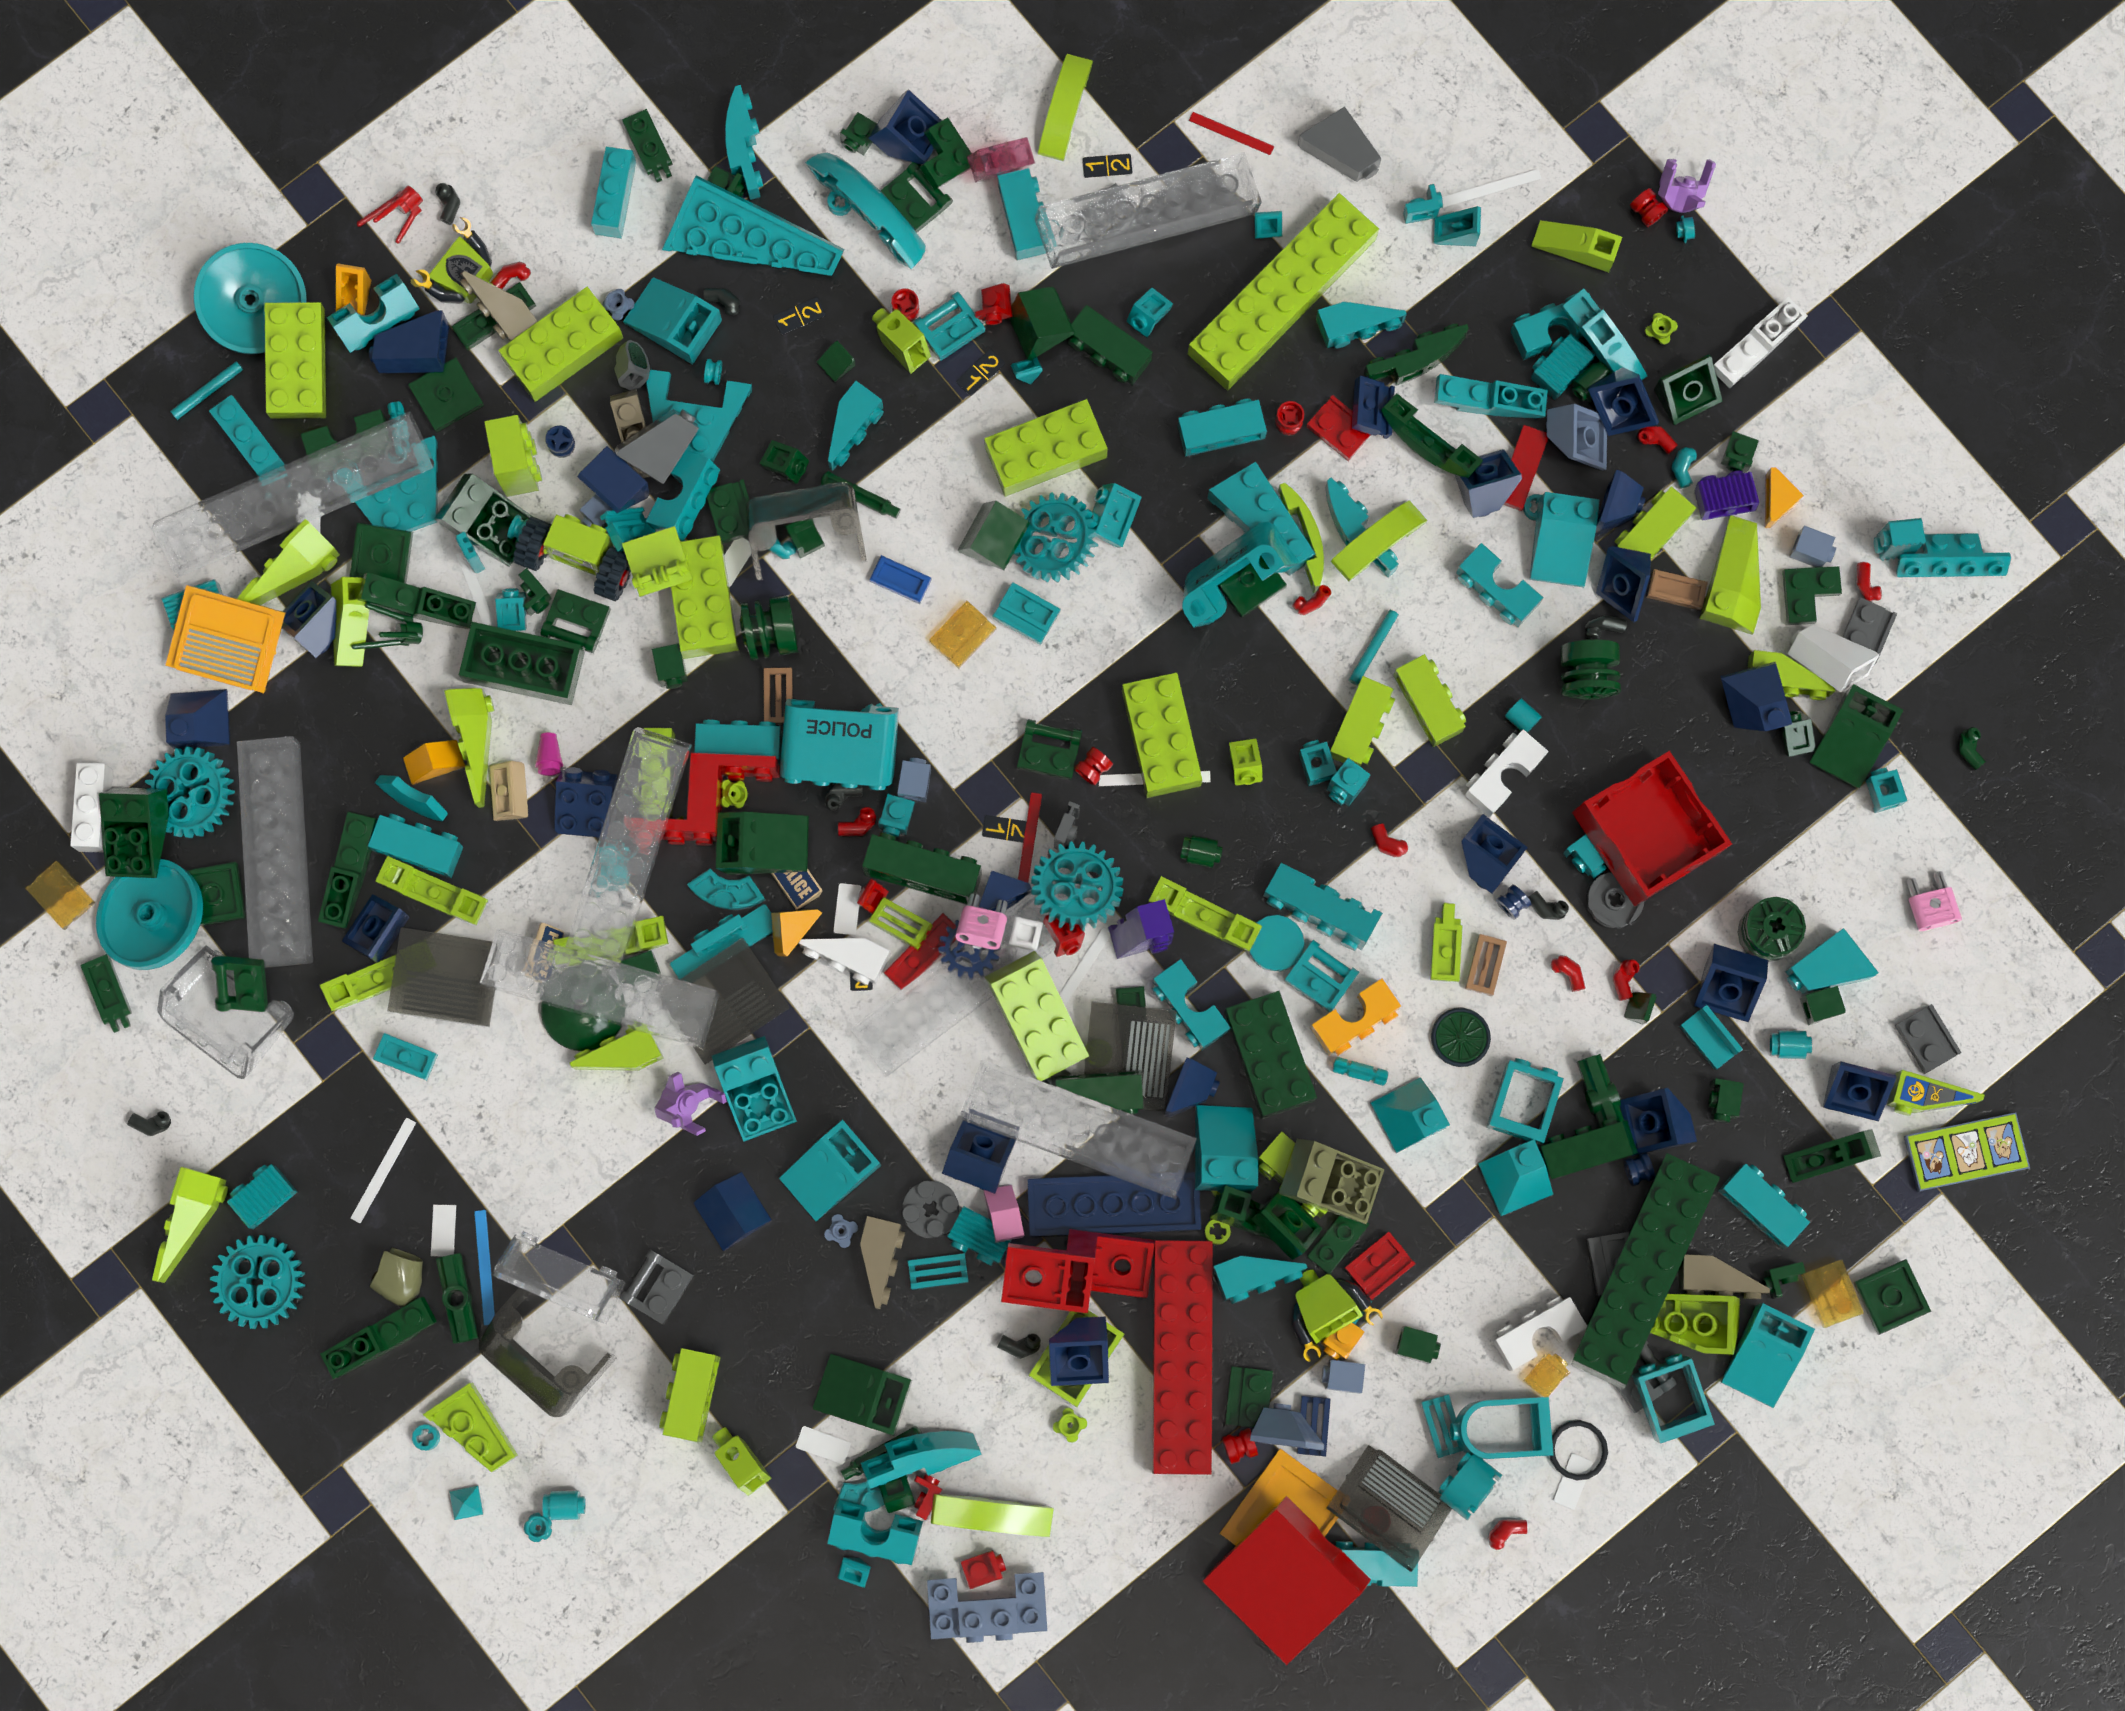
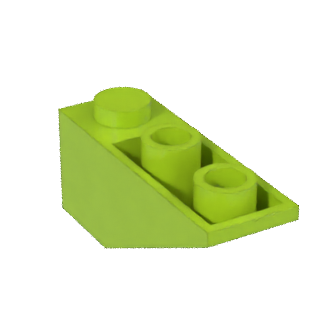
M1540 220L1532 247L1609 273L1622 237L1597 228Z
M341 577L331 584V596L336 599L335 639L333 640L335 666H363L365 649L354 650L351 647L353 644L366 642L370 609L365 607V602L358 600L363 578Z
M1754 650L1749 655L1748 669L1776 661L1785 697H1798L1801 694L1810 695L1809 698L1812 700H1826V697H1830L1835 692L1833 686L1783 653Z
M637 1024L628 1028L625 1031L627 1035L616 1039L613 1036L600 1043L601 1047L592 1052L589 1049L579 1052L574 1056L575 1060L570 1062V1065L575 1070L639 1071L664 1059L650 1028L647 1025L642 1027L641 1024Z

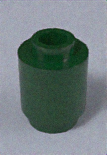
M1600 361L1590 364L1572 381L1574 387L1572 389L1573 394L1581 401L1591 402L1593 399L1588 388L1612 374V372Z
M1192 835V838L1184 837L1180 858L1186 859V863L1213 868L1214 863H1220L1223 847L1217 846L1218 840Z

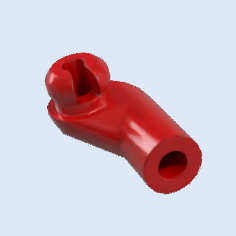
M520 261L504 265L490 283L503 289L511 278L518 277L521 281L527 280L531 275V270L526 267L525 263Z
M1659 426L1641 428L1637 435L1641 443L1659 444L1667 454L1671 453L1678 446L1671 436Z
M1868 562L1858 563L1856 584L1862 596L1870 602L1881 600V587H1872L1870 582L1871 564Z
M1321 585L1308 601L1303 596H1299L1292 604V607L1298 611L1297 614L1307 615L1323 606L1332 593L1331 589L1326 585Z
M864 807L860 810L861 814L854 822H839L838 836L865 835L875 824L876 815L874 810L870 807Z

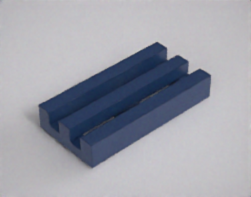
M1301 1396L1300 1413L1305 1420L1307 1403H1313L1311 1428L1315 1433L1317 1432L1319 1404H1324L1321 1441L1324 1444V1451L1297 1447V1454L1326 1457L1330 1398Z

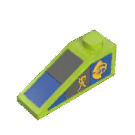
M1900 1070L1895 1073L1896 1081L1889 1095L1887 1105L1894 1107V1112L1911 1116V1113L1975 1104L1982 1101L1985 1095L1909 1071Z

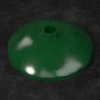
M576 967L559 974L548 985L541 1001V1018L547 1033L558 1044L574 1051L596 1050L601 1047L600 1043L613 1036L616 1037L622 1028L626 1015V1002L620 986L610 975L592 967ZM579 1002H585L586 1008L583 1011L576 1010V1005Z

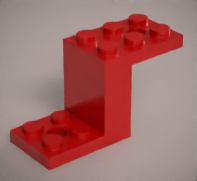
M691 753L687 820L630 817L629 829L636 839H640L641 843L654 844L657 842V839L668 840L669 844L683 845L686 840L696 841V845L711 846L713 842H717L718 813H721L722 810L720 799L722 798L721 783L723 776H728L727 779L732 781H743L744 777H756V781L771 782L772 778H779L780 766L776 756Z
M1069 1229L1066 1251L1008 1243L1001 1302L1088 1313L1091 1291L1147 1298L1155 1240ZM1119 1259H1125L1129 1261L1131 1267L1129 1270L1121 1272L1115 1268L1114 1264ZM1030 1270H1036L1041 1273L1042 1279L1037 1283H1031L1026 1279L1025 1275Z

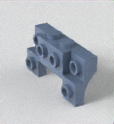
M1044 1572L1015 1574L1016 1597L958 1601L957 1578L927 1580L931 1639L966 1637V1643L984 1642V1636L995 1635L996 1641L1013 1640V1634L1047 1631Z

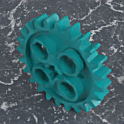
M1051 492L1049 500H1047L1044 496L1040 495L1039 504L1031 500L1030 506L1032 509L1029 511L1025 508L1021 509L1025 515L1024 518L1030 524L1014 552L1016 556H1019L1016 562L1021 566L1024 565L1023 570L1028 574L1032 572L1031 576L1036 579L1041 577L1045 582H1049L1052 577L1055 582L1059 583L1062 575L1067 580H1070V571L1079 575L1078 566L1081 564L1088 567L1085 558H1094L1095 556L1090 552V548L1098 547V544L1092 540V538L1099 536V532L1092 529L1098 523L1094 519H1090L1093 516V512L1086 509L1087 505L1082 501L1078 502V499L1074 496L1068 499V496L1061 492L1058 498L1057 495ZM1049 517L1048 524L1045 527H1041L1042 520ZM1075 521L1074 528L1066 531L1067 525ZM1038 532L1050 537L1060 535L1064 539H1077V542L1072 543L1059 538H1053L1051 541L1045 536H1033V533ZM1043 543L1042 551L1035 554L1036 547ZM1069 548L1068 554L1064 558H1060L1061 551Z
M186 747L185 751L176 748L175 756L165 753L166 762L156 761L159 769L158 771L150 769L149 772L154 778L153 780H145V783L150 785L151 788L167 789L169 813L167 833L174 831V836L182 837L184 834L186 838H193L195 833L196 836L203 837L204 829L208 832L214 831L212 823L223 824L219 818L220 815L229 816L228 811L224 808L225 805L234 804L227 797L234 794L235 791L228 789L227 785L233 783L234 780L225 778V775L230 770L225 767L220 768L223 760L214 759V753H205V750L197 748L195 751L192 747ZM194 767H197L198 775L192 780L191 771ZM209 778V783L203 785ZM173 781L175 785L174 791L169 794L168 785ZM207 791H210L211 799L205 804L204 795ZM186 805L188 812L187 815L184 818H182L181 809L183 806Z
M1071 841L1069 848L1066 850L1061 844H1058V853L1049 849L1048 858L1040 857L1039 864L1041 866L1035 865L1034 874L1036 875L1032 876L1031 884L1035 885L1031 889V894L1038 895L1035 897L1034 905H1042L1040 914L1049 912L1048 922H1052L1056 918L1059 919V928L1065 922L1069 923L1070 931H1073L1075 924H1079L1081 930L1085 931L1086 923H1089L1095 929L1097 919L1102 923H1106V914L1114 915V906L1119 907L1121 902L1119 897L1122 896L1124 890L1119 887L1123 883V878L1117 877L1120 873V867L1111 868L1114 858L1105 860V850L1097 854L1095 853L1096 845L1093 844L1087 850L1085 849L1084 842H1081L1079 848H1075ZM1067 868L1071 873L1062 874L1058 869ZM1095 872L1099 877L1090 878L1086 873ZM1075 884H1079L1080 888H1075ZM1064 894L1068 899L1058 900L1055 895ZM1092 898L1096 903L1087 904L1083 899Z
M263 1235L259 1236L257 1243L253 1236H248L246 1245L242 1240L238 1239L236 1240L237 1249L231 1246L226 1247L229 1253L228 1257L218 1256L223 1262L222 1266L213 1265L212 1267L219 1272L218 1276L210 1277V1280L217 1282V1286L210 1289V1292L219 1293V1297L213 1302L215 1304H224L219 1311L221 1314L231 1312L228 1317L229 1321L233 1322L239 1317L238 1326L244 1327L248 1320L250 1329H256L258 1321L262 1328H268V1320L278 1325V1315L289 1318L286 1309L288 1307L297 1309V1306L292 1302L293 1299L303 1298L301 1294L296 1292L297 1288L305 1287V1284L298 1282V1278L304 1276L305 1272L296 1271V1268L302 1262L300 1260H291L296 1254L295 1251L291 1250L285 1253L286 1243L282 1242L276 1247V1238L272 1237L266 1244V1237ZM261 1256L262 1262L259 1269L258 1257ZM244 1259H248L251 1263V1269L248 1273L241 1274L239 1264ZM273 1261H277L280 1266L279 1272L271 1277L267 1271L268 1265ZM258 1277L263 1279V1285H252L253 1279H258ZM241 1288H245L248 1292V1297L243 1303H239L236 1300V1293ZM269 1290H274L277 1295L276 1301L272 1305H267L264 1300L265 1294ZM257 1293L258 1305L256 1308H254L253 1302L255 1301Z

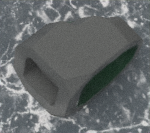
M628 340L620 346L616 354V365L614 367L619 385L628 390L640 388L649 379L650 365L645 351L639 343Z

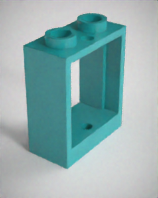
M1515 1058L1514 1061L1510 1060L1506 1063L1486 1128L1528 1142L1535 1140L1537 1145H1542L1545 1142L1564 1078L1559 1077L1556 1070L1546 1067L1538 1070L1530 1067V1062ZM1513 1072L1553 1084L1539 1129L1500 1117Z
M1681 1353L1665 1358L1666 1363L1655 1366V1363L1643 1365L1638 1368V1373L1632 1375L1641 1397V1403L1653 1438L1660 1444L1715 1425L1693 1360L1690 1357L1682 1356ZM1682 1368L1698 1413L1660 1426L1645 1381Z

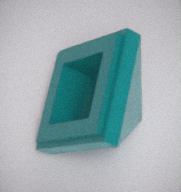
M1282 211L1256 212L1255 238L1282 237Z
M1037 357L1031 361L1023 360L1011 365L1016 379L1028 384H1032L1043 371Z
M479 1486L450 1491L454 1520L483 1515Z
M844 1557L837 1578L865 1588L871 1567L861 1558Z

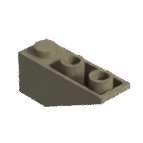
M466 271L460 273L463 277L460 281L461 285L469 295L474 292L480 300L476 305L485 317L491 315L496 322L493 328L502 340L507 338L509 341H512L538 322L522 299Z
M637 389L610 396L612 411L622 443L646 427ZM627 462V464L642 478L650 477L645 472L641 471L640 469L636 468L635 466Z
M867 1216L860 1246L876 1309L880 1310L882 1304L887 1305L891 1288L886 1286L889 1276H895L898 1260L894 1259L896 1248H902L905 1232L901 1231V1224Z
M1685 1255L1679 1267V1290L1687 1291V1295H1704V1291L1715 1292L1716 1296H1733V1293H1744V1299H1761V1294L1770 1293L1768 1287L1714 1256Z

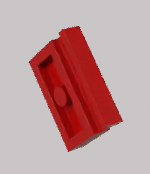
M1333 395L1306 426L1347 461L1355 455L1371 436V434L1352 429L1353 411Z
M1387 1232L1344 1269L1362 1291L1365 1292L1368 1298L1372 1300L1416 1263L1412 1261L1392 1234Z

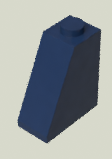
M443 310L434 311L375 335L374 346L370 347L369 357L370 361L375 364L378 372H444L449 323Z

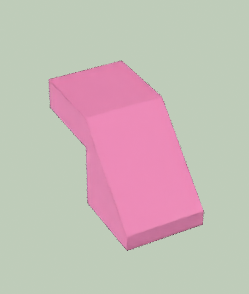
M1012 1185L998 1187L995 1194L984 1190L995 1242L1024 1237L1020 1211Z

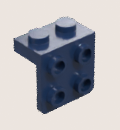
M575 767L562 769L556 780L555 831L558 834L608 838L611 834L612 798L617 786V774H610L606 770L585 772Z

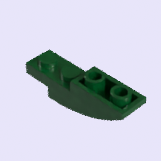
M1451 324L1445 327L1443 331L1435 334L1432 331L1422 333L1415 339L1412 352L1410 349H1405L1397 352L1394 355L1395 357L1375 358L1366 365L1364 376L1376 381L1393 376L1396 386L1422 376L1437 367L1459 347L1466 338L1469 330L1468 325L1459 326V324Z
M369 572L364 573L358 598L359 601L377 605L402 615L413 616L415 619L464 629H470L476 602L427 587L419 588Z
M351 811L347 812L335 865L330 870L318 922L347 928L369 864L372 850L368 847V844L375 829L377 818Z
M420 1297L379 1322L365 1327L320 1355L332 1378L336 1379L412 1339L419 1332L435 1324L437 1320L425 1297Z

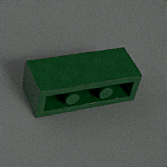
M1088 305L1083 308L1071 324L1075 334L1067 338L1069 345L1079 352L1085 351L1090 355V359L1099 367L1106 366L1113 371L1112 375L1122 383L1127 381L1133 386L1152 361L1153 352Z
M1618 1117L1602 1121L1603 1127L1592 1130L1591 1125L1574 1130L1576 1136L1565 1139L1564 1133L1547 1138L1549 1144L1541 1146L1551 1179L1638 1153L1628 1121L1619 1122Z

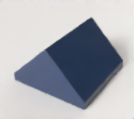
M1623 367L1588 388L1608 436L1658 425L1659 420L1639 374Z
M608 446L577 476L616 513L647 499L650 495L648 483Z
M1615 546L1608 547L1596 594L1632 622L1638 620L1650 578L1651 554Z
M991 871L978 908L996 911L998 901L1002 900L1001 913L1004 900L1007 902V910L1032 898V887L1030 883Z
M372 894L342 942L378 963L382 961L410 917L398 907Z
M1840 1061L1831 1067L1823 1108L1879 1122L1896 1081V1075Z
M742 1172L714 1185L694 1202L695 1207L723 1251L772 1221Z

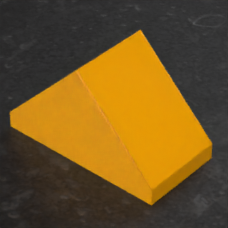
M344 264L336 265V311L350 303L357 313L365 315L372 281L365 268Z
M1771 467L1765 475V528H1771L1804 496L1776 467Z
M457 740L425 743L403 757L412 785L465 767Z
M818 909L771 913L774 953L778 956L787 957L822 913Z

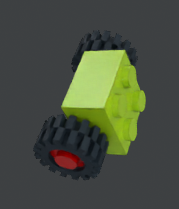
M556 514L552 524L535 517H530L526 521V526H523L522 534L519 535V541L516 543L517 549L514 551L515 557L513 558L515 564L537 571L540 569V565L544 563V558L547 557L548 553L550 558L595 575L597 580L594 582V594L615 602L619 600L623 594V589L626 588V582L630 578L631 570L625 552H617L609 535L606 533V529L595 524H591L590 527L580 524L581 520L565 514L564 517Z

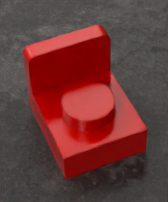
M1001 283L981 289L983 310L976 311L975 318L985 321L988 325H997L1002 323L1003 319L1012 317L1010 285Z
M1049 915L1044 916L1043 923L1056 943L1054 950L1056 957L1065 954L1069 956L1078 952L1085 937V932L1081 930L1079 924H1075L1073 931H1070L1069 923L1065 922L1059 928V919L1056 918L1054 921L1048 922Z
M925 1473L922 1478L916 1476L914 1481L927 1487L929 1490L927 1494L924 1492L920 1493L914 1507L918 1509L916 1516L927 1520L933 1508L934 1494H941L943 1489L938 1487L939 1480Z
M994 1550L961 1561L970 1590L1002 1579L1001 1572L1006 1571L1002 1555H995Z

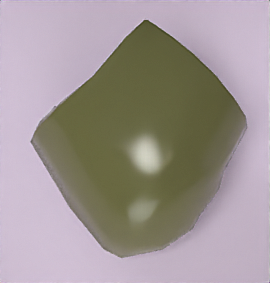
M391 1248L390 1252L384 1251L379 1268L371 1278L370 1288L399 1307L408 1305L420 1293L423 1260L396 1248Z

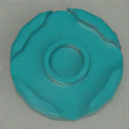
M1280 915L1267 916L1258 921L1257 924L1261 925L1262 928L1249 952L1254 962L1264 970L1284 971L1294 966L1302 956L1304 948L1303 933L1299 926L1288 917Z

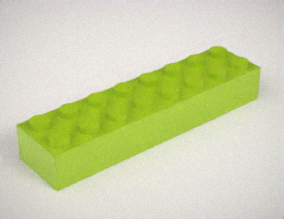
M1338 193L1189 344L1188 355L1228 391L1376 241L1379 228L1343 195Z

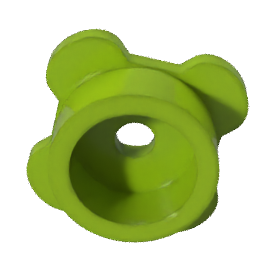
M1656 313L1652 317L1653 322L1651 325L1646 327L1645 333L1648 337H1654L1659 340L1660 344L1665 345L1670 342V335L1677 330L1678 325L1670 317L1662 313ZM1659 327H1663L1664 330L1660 331Z
M730 780L722 781L721 805L723 807L732 805L736 808H742L748 795L745 784L742 781H737L736 783H732Z
M1066 1408L1062 1412L1063 1416L1061 1419L1053 1424V1430L1056 1433L1063 1434L1068 1442L1074 1443L1078 1440L1080 1431L1087 1427V1420L1075 1415L1073 1409ZM1071 1422L1073 1427L1068 1428L1067 1424Z

